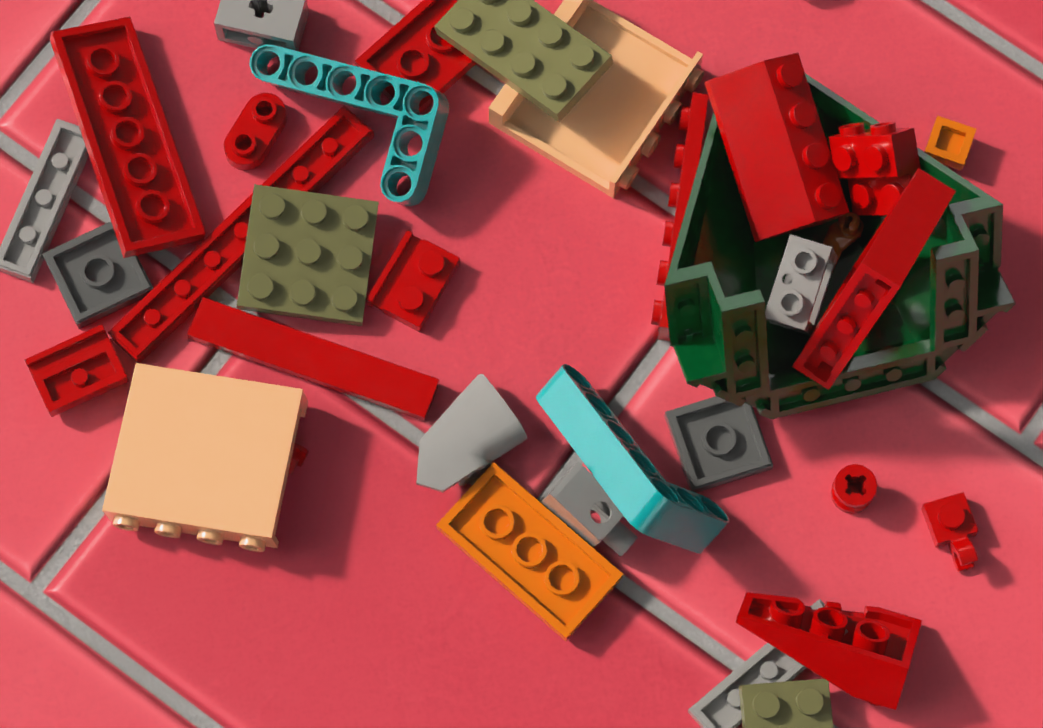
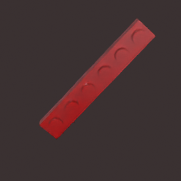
M692 92L690 107L682 106L679 130L687 131L685 145H676L673 165L674 169H681L679 183L671 182L668 207L676 208L674 222H665L662 246L670 247L668 261L660 260L656 285H665L699 165L708 94ZM664 287L663 301L654 299L651 324L659 325L657 339L670 341Z

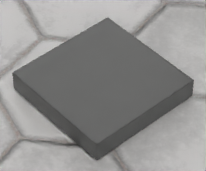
M111 222L42 254L79 329L143 299L153 289L137 255L123 258Z
M715 396L665 412L664 417L690 491L697 493L773 468L771 457L752 406L745 403L742 406H738Z

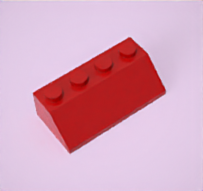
M799 53L764 60L704 82L755 242L821 225L850 213Z

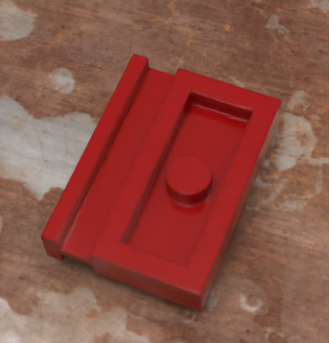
M407 230L366 298L367 305L378 308L387 316L420 332L460 265V257L426 239L422 240L414 236L412 232Z
M103 324L25 359L51 417L129 382Z

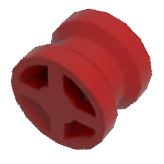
M852 464L845 466L836 475L830 493L833 503L838 509L846 513L862 512L870 505L876 494L878 486L876 477L864 465Z

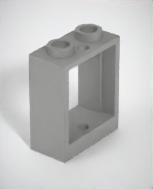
M790 234L765 311L767 321L773 325L811 336L815 329L838 257L832 247Z

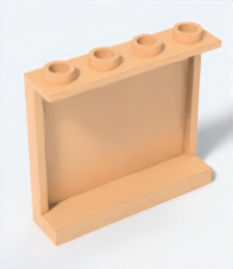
M564 0L554 15L611 54L613 64L560 122L505 84L489 106V124L614 198L621 187L627 190L634 181L639 171V168L635 166L643 155L649 157L653 153L661 138L657 133L664 123L671 125L682 108L683 104L679 101L685 92L689 91L692 93L699 85L704 75V71L700 70L703 54L697 51L693 59L593 0Z
M136 363L102 511L110 521H113L114 527L122 530L138 531L139 526L155 528L156 534L170 538H180L181 533L197 535V540L213 545H222L224 539L239 542V547L250 551L263 552L265 551V546L278 548L279 541L275 534L299 419L300 417H305L308 405L303 389Z

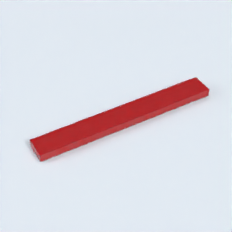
M344 105L261 185L317 193L374 137V131ZM253 193L107 332L109 337L137 363H141L199 307L202 297L208 298L243 264Z

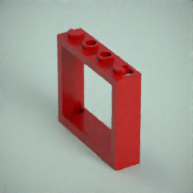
M920 168L917 169L846 276L794 362L793 368L828 390L831 388L901 287L956 191Z

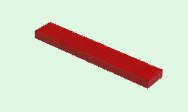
M202 297L187 333L190 340L425 421L440 384L438 378Z

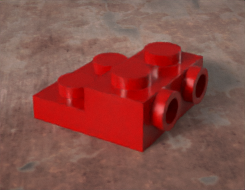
M896 122L877 123L871 125L870 129H865L864 123L840 126V134L830 136L829 142L838 178L848 179L852 211L857 215H887L917 169L920 168L915 129L896 128Z

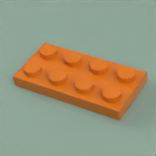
M494 462L436 524L437 530L564 641L569 639L623 578L622 572Z

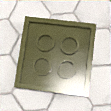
M254 184L237 309L362 326L379 202Z

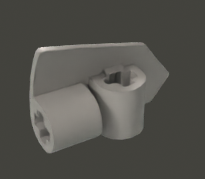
M483 374L476 376L420 439L417 485L442 493L457 483L460 486L467 485L479 478L491 466L492 461L527 439L526 432L517 417Z

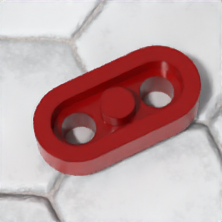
M260 93L253 96L247 102L224 140V152L227 161L234 168L243 171L257 168L264 161L287 122V113L283 101L278 96L272 93ZM264 107L272 109L271 114L268 116H261L258 112ZM242 141L252 143L246 150L237 148V145Z

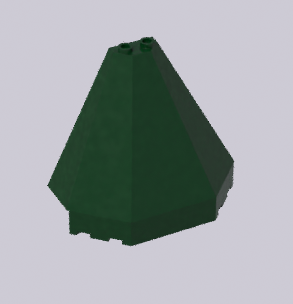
M805 73L830 153L829 137L840 134V126L864 123L865 129H870L871 125L880 123ZM713 112L664 285L670 346L674 347L687 384L696 388L700 384L713 389L715 396L738 406H742L744 403L757 408L759 415L772 420L935 380L947 369L944 362L958 349L965 352L989 330L986 323L997 312L1004 311L1007 313L1016 304L998 269L1001 266L1003 204L917 148L921 170L956 192L901 287L828 390L792 367L810 336L771 324L766 320L765 311L790 234L822 244L828 229L838 221L839 217L821 225L755 242ZM839 178L849 212H853L848 179ZM858 215L864 224L863 233L857 241L842 251L833 270L816 326L846 276L887 215Z

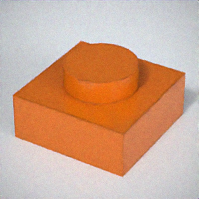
M937 115L924 152L943 165L962 171L976 128Z

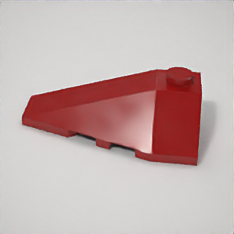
M746 592L737 615V624L851 696L865 700L874 706L897 709L922 620L873 606H865L864 613L841 610L840 603L826 601L825 607L813 610L811 609L812 607L805 606L800 599L795 597Z

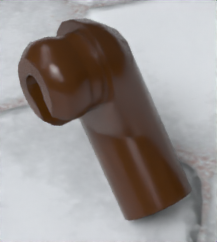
M854 212L840 216L838 221L830 226L822 243L833 248L838 256L836 264L842 251L857 241L863 233V221Z

